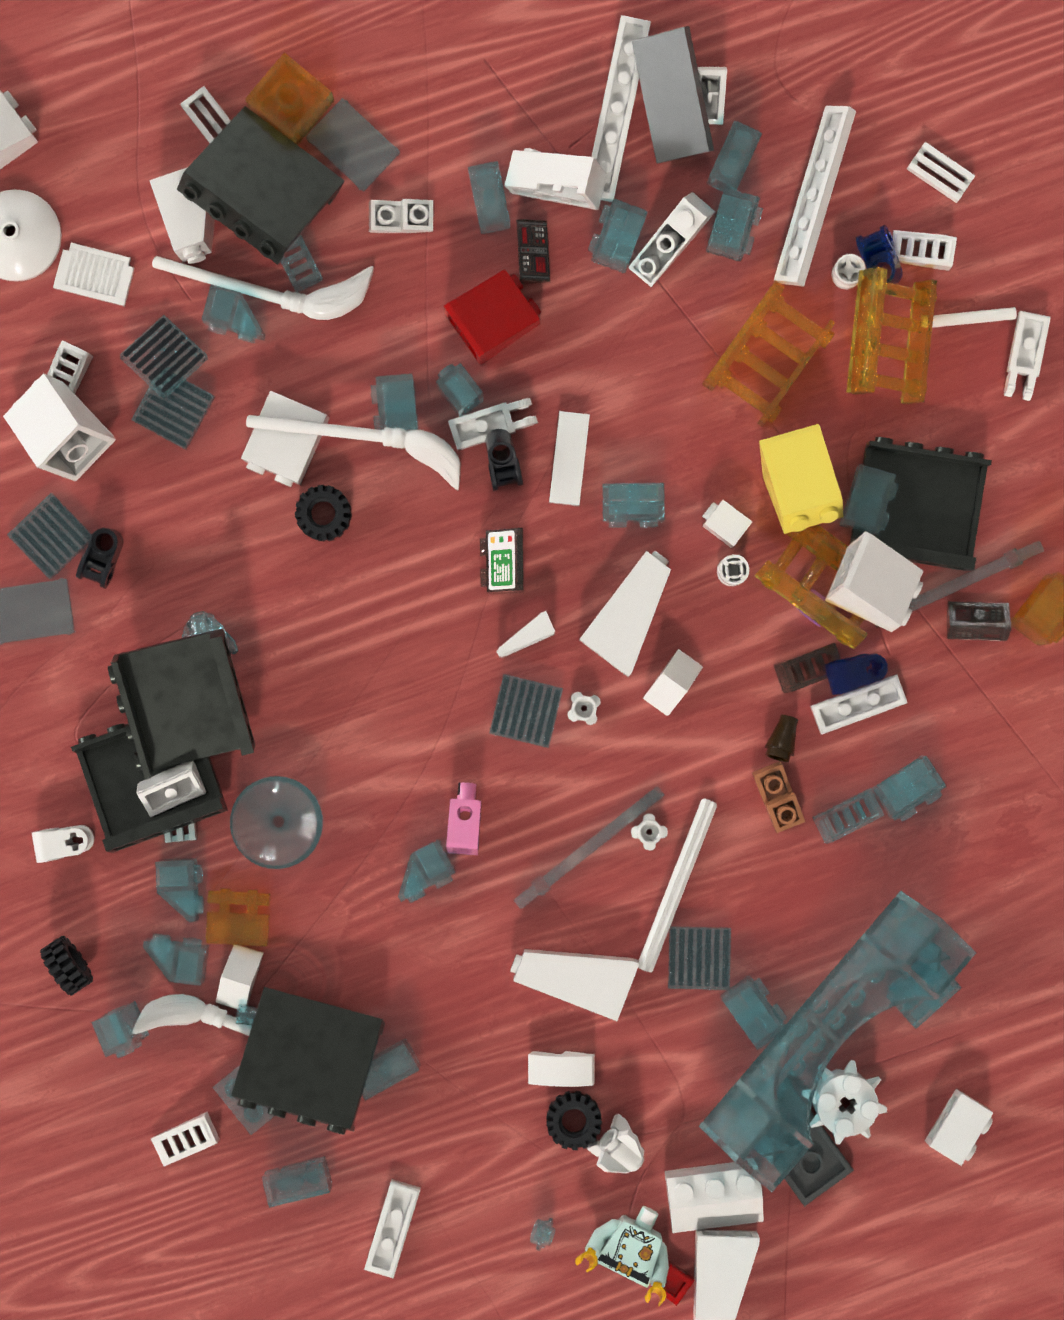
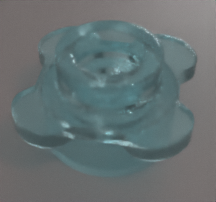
M549 1218L548 1221L538 1219L532 1229L530 1242L537 1245L536 1250L538 1251L541 1248H545L546 1245L550 1246L553 1241L555 1228L552 1227V1218Z

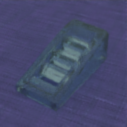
M301 234L286 252L299 245L302 250L286 258L283 256L281 264L295 292L298 293L324 280ZM306 257L307 262L293 269L290 268V264ZM310 268L312 269V274L298 281L296 280V275Z
M869 788L813 816V820L824 842L828 844L884 816V813L873 791ZM862 799L871 814L869 816H866L859 802ZM850 805L853 806L859 818V821L857 822L855 821L848 807ZM841 811L848 825L847 827H844L837 812ZM828 817H830V819H831V821H832V823H833V825H834V827H835V829H836L837 832H835V830H834V828H833V826H832V824H831V822H830V820H829Z

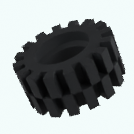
M329 485L311 487L306 493L301 494V498L295 506L297 507L295 518L302 532L312 539L323 542L327 540L332 541L334 538L342 536L343 532L348 529L352 518L351 506L344 494ZM319 502H329L335 509V517L327 525H319L312 518V509Z
M60 936L40 950L41 958L44 960L45 967L49 969V974L55 978L54 981L60 985V988L66 994L72 996L93 982L92 972L87 967L86 960H83L80 951L78 952L76 946L71 944V941L65 936Z
M567 1091L562 1096L558 1095L556 1100L549 1105L546 1123L548 1133L556 1144L559 1143L564 1149L569 1147L572 1150H578L579 1147L584 1149L588 1147L590 1142L592 1144L595 1142L596 1136L601 1131L602 1117L598 1104L595 1100L591 1099V1096L581 1094V1091H576L575 1093ZM570 1109H578L586 1117L585 1126L577 1132L568 1131L562 1124L564 1113Z

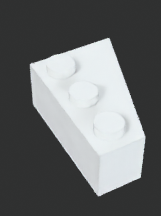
M524 148V151L513 150L504 186L515 195L599 210L607 174L594 157L541 153L535 149Z

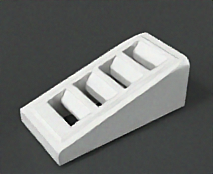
M894 230L888 261L949 271L953 266L957 237ZM902 239L908 240L905 255H900ZM915 241L920 242L918 256H912ZM927 243L932 244L930 258L925 257ZM940 246H945L943 259H938Z
M62 340L47 375L53 378L58 376L70 382L68 388L75 394L93 356ZM67 355L78 358V364L66 360ZM62 365L74 370L73 376L61 371Z
M541 612L500 646L497 650L499 658L506 657L553 636L555 630L547 612Z
M205 1112L152 1137L151 1140L163 1166H167L217 1144L220 1138L208 1112ZM197 1125L200 1126L204 1134L205 1140L203 1141L200 1140L195 1129ZM186 1130H189L195 1143L190 1146L184 1133ZM178 1134L184 1150H179L173 1137L174 1135ZM165 1139L168 1140L174 1154L168 1156L162 1143Z

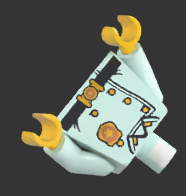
M642 1206L636 1220L622 1215L619 1219H611L596 1228L585 1247L586 1252L576 1258V1265H579L583 1258H586L589 1261V1268L586 1272L593 1270L598 1263L646 1288L651 1284L652 1287L645 1295V1301L648 1303L651 1293H656L660 1298L658 1306L662 1305L666 1298L664 1287L669 1262L667 1246L662 1242L661 1233L652 1229L659 1214L651 1208Z

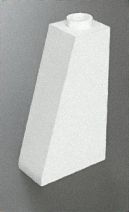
M647 551L644 553L579 639V641L627 677H629L634 669L671 571L666 566L669 561L656 551L652 554Z
M524 949L522 956L516 954L510 972L515 973L514 982L618 1021L640 963L637 959L628 957Z
M695 1230L693 1320L736 1319L760 1243L757 1231Z

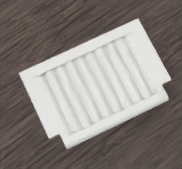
M71 242L69 251L64 249L62 251L53 288L125 307L135 268L129 266L130 257Z

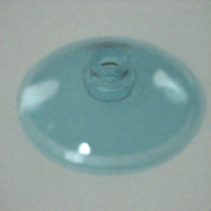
M271 776L253 782L240 793L231 811L230 830L238 850L252 863L269 869H283L300 863L314 851L322 835L323 815L317 798L305 785L292 778ZM276 816L284 818V825L282 827L275 826L274 818Z

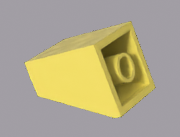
M819 424L759 441L763 479L784 534L793 531L799 532L822 523H831L836 519L844 517L842 495Z

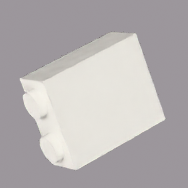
M273 391L269 392L259 415L325 424L330 419L322 412ZM254 428L241 459L248 463L246 468L263 475L266 470L275 474L274 480L291 487L294 482L301 485L322 436Z

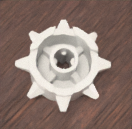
M850 1060L844 1070L836 1069L830 1071L824 1066L820 1067L822 1078L817 1082L816 1089L805 1091L803 1094L804 1098L813 1102V1107L816 1111L815 1117L809 1124L811 1128L825 1125L833 1132L835 1144L839 1145L845 1137L862 1134L869 1138L871 1136L869 1127L874 1123L875 1118L878 1114L887 1113V1107L878 1102V1097L875 1093V1088L881 1081L880 1077L865 1079L857 1072L854 1060ZM843 1097H846L848 1100L852 1099L850 1101L851 1104L847 1108L844 1106L839 1108L842 1105L840 1100Z

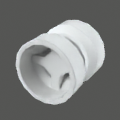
M846 254L840 257L831 272L834 284L846 290L858 285L865 275L866 267L864 261L855 254Z
M732 554L719 562L716 573L718 579L724 585L736 586L747 579L750 568L744 557Z

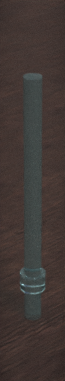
M1038 540L1019 550L1013 548L995 561L920 594L916 599L912 598L909 609L913 612L1006 568L1012 570L1023 565L1024 560L1044 552L1043 546Z
M656 786L543 877L539 875L531 882L532 886L516 897L514 902L522 909L537 896H544L551 890V885L665 796L664 793Z

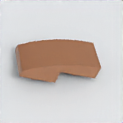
M780 761L752 772L776 833L805 822L797 798L792 791Z

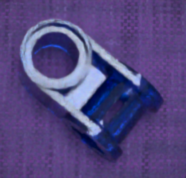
M883 225L880 226L879 231L864 237L862 235L857 236L856 244L865 262L870 279L875 284L887 287L899 283L903 271L888 227ZM885 264H889L892 270L891 275L888 279L882 280L880 269Z
M860 654L824 665L832 695L850 692L858 689L860 686L880 681L888 671V664L885 658L878 654ZM871 663L872 668L867 672L866 667L870 666Z

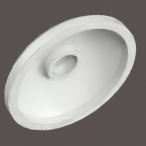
M16 189L1 191L0 279L18 282L35 278L52 265L59 253L62 240L59 219L52 207L34 193ZM11 226L15 227L16 231L14 235L7 236V228Z

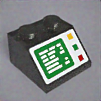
M523 528L486 531V538H480V556H486V569H480L481 587H487V594L524 593Z

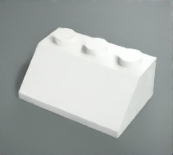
M755 1159L664 1171L672 1233L764 1222L760 1171Z

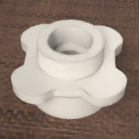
M581 692L573 693L571 696L573 703L571 710L568 711V718L573 722L581 720L585 721L588 725L595 724L597 721L596 710L601 704L600 698L596 695L591 697L583 696ZM583 705L587 707L586 711L581 710Z
M645 814L643 821L631 829L632 837L638 838L643 843V847L649 851L655 849L656 843L668 834L667 828L660 826L655 821L653 814ZM648 829L652 830L651 835H648L646 833Z

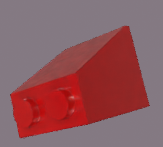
M505 269L443 306L446 318L480 366L540 324L538 315L542 312L532 298L527 301L521 292L524 289L521 281L514 273L509 275Z

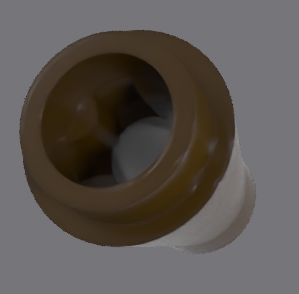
M788 715L780 716L778 724L765 745V748H767L765 755L781 762H789L790 757L794 756L798 719Z

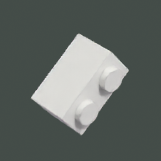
M955 1089L926 1137L925 1142L931 1148L962 1166L965 1160L969 1161L974 1155L977 1148L975 1143L980 1134L984 1135L991 1127L993 1112L965 1093Z

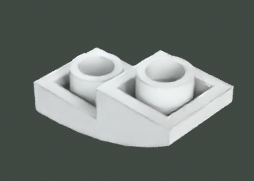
M433 200L369 201L370 233H422L433 231Z
M532 1051L528 1054V1084L560 1087L593 1086L595 1084V1054L571 1051L554 1054Z

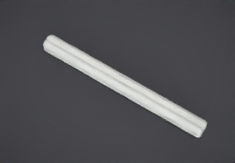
M703 798L699 804L640 955L638 968L646 972H652L717 808L715 802Z

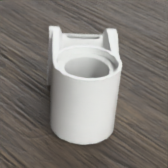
M85 825L65 828L57 827L31 832L37 863L79 855L88 851L95 842L93 831ZM75 836L82 837L83 843H73L72 838Z

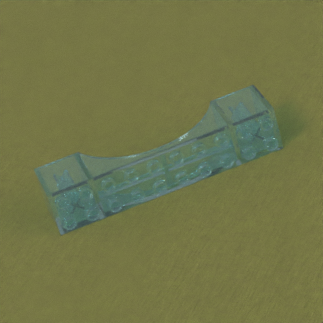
M900 891L699 1127L734 1162L769 1191L773 1192L813 1145L810 1133L812 1100L826 1066L840 1046L860 1026L887 1009L911 1001L937 1000L974 957L976 952L942 918Z

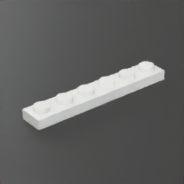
M621 15L591 156L600 163V166L607 174L601 200L608 202L614 201L639 82L632 41L648 37L651 21Z
M825 106L774 277V281L780 284L805 285L856 114V110L850 106Z

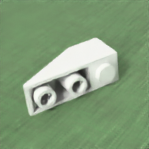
M693 192L683 197L628 268L652 287L716 211Z

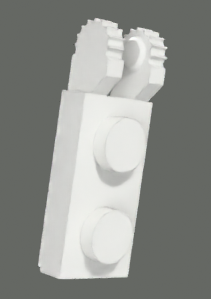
M1025 311L1018 312L1006 371L1009 373L1005 382L1004 396H1012L1016 387L1017 374L1027 376L1022 391V398L1027 401L1031 400L1036 378L1039 377L1051 319L1049 316Z
M526 398L509 404L506 402L449 420L448 423L457 451L484 443L487 434L492 430L504 429L513 434L516 433L515 430L537 424L536 416H528L522 420L512 422L510 412L523 410L531 406V399Z

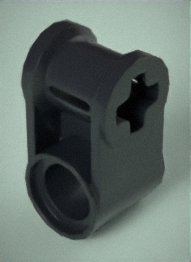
M504 429L492 430L486 436L485 445L493 491H497L499 487L516 483L518 486H522L523 480L520 465L516 457L511 434ZM498 445L507 446L501 451L494 450Z
M101 528L92 534L86 552L78 565L76 578L82 579L84 577L99 583L101 588L106 589L108 587L124 543L123 537L118 531ZM110 534L114 543L111 549L105 551L101 547L100 541L102 536ZM91 568H93V569H95V570H98V571H100L101 573H98V572H96V571H93V570H91Z

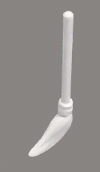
M159 256L154 257L152 266L156 269L281 305L282 309L299 314L304 313L306 316L316 320H330L341 317L358 307L365 298L374 272V267L370 266L345 281L305 295L286 290L284 293Z
M249 415L246 419V426L250 428L383 442L384 446L405 448L416 460L437 471L453 488L459 490L461 463L458 455L444 439L424 430L406 431L403 428L393 429L385 427L384 430L254 415Z
M171 994L155 999L145 1005L137 1019L132 1034L142 1033L161 1026L189 1025L201 1020L203 1023L214 1025L218 1028L224 1026L249 1036L253 1024L228 1015L227 1010L220 1009L218 1006L205 1004L195 996Z

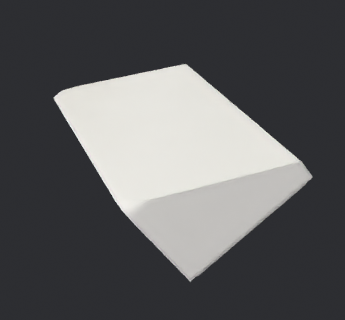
M189 761L139 782L136 793L151 818L206 794V790L194 761Z

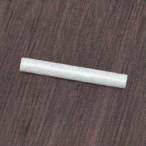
M1015 307L931 315L923 317L924 328L1014 320L1017 318V311Z

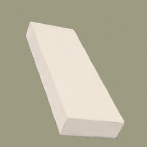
M559 411L549 503L572 506L580 505L590 414Z
M895 674L811 705L810 708L820 735L907 704L908 702L898 675Z
M391 1179L364 1270L394 1278L420 1193V1187Z

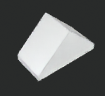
M698 67L709 124L723 125L727 67Z
M678 649L643 699L668 716L688 692L703 666Z
M234 944L221 975L216 1003L246 1011L264 952Z

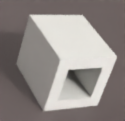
M724 500L719 505L713 502L702 516L706 519L702 527L730 548L735 546L752 523L750 519Z

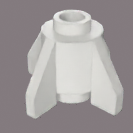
M618 1113L614 1115L610 1126L612 1129L608 1130L600 1141L597 1140L593 1144L589 1143L587 1149L599 1157L596 1165L604 1172L627 1174L638 1170L644 1162V1149L641 1147L638 1136L632 1132L628 1121Z

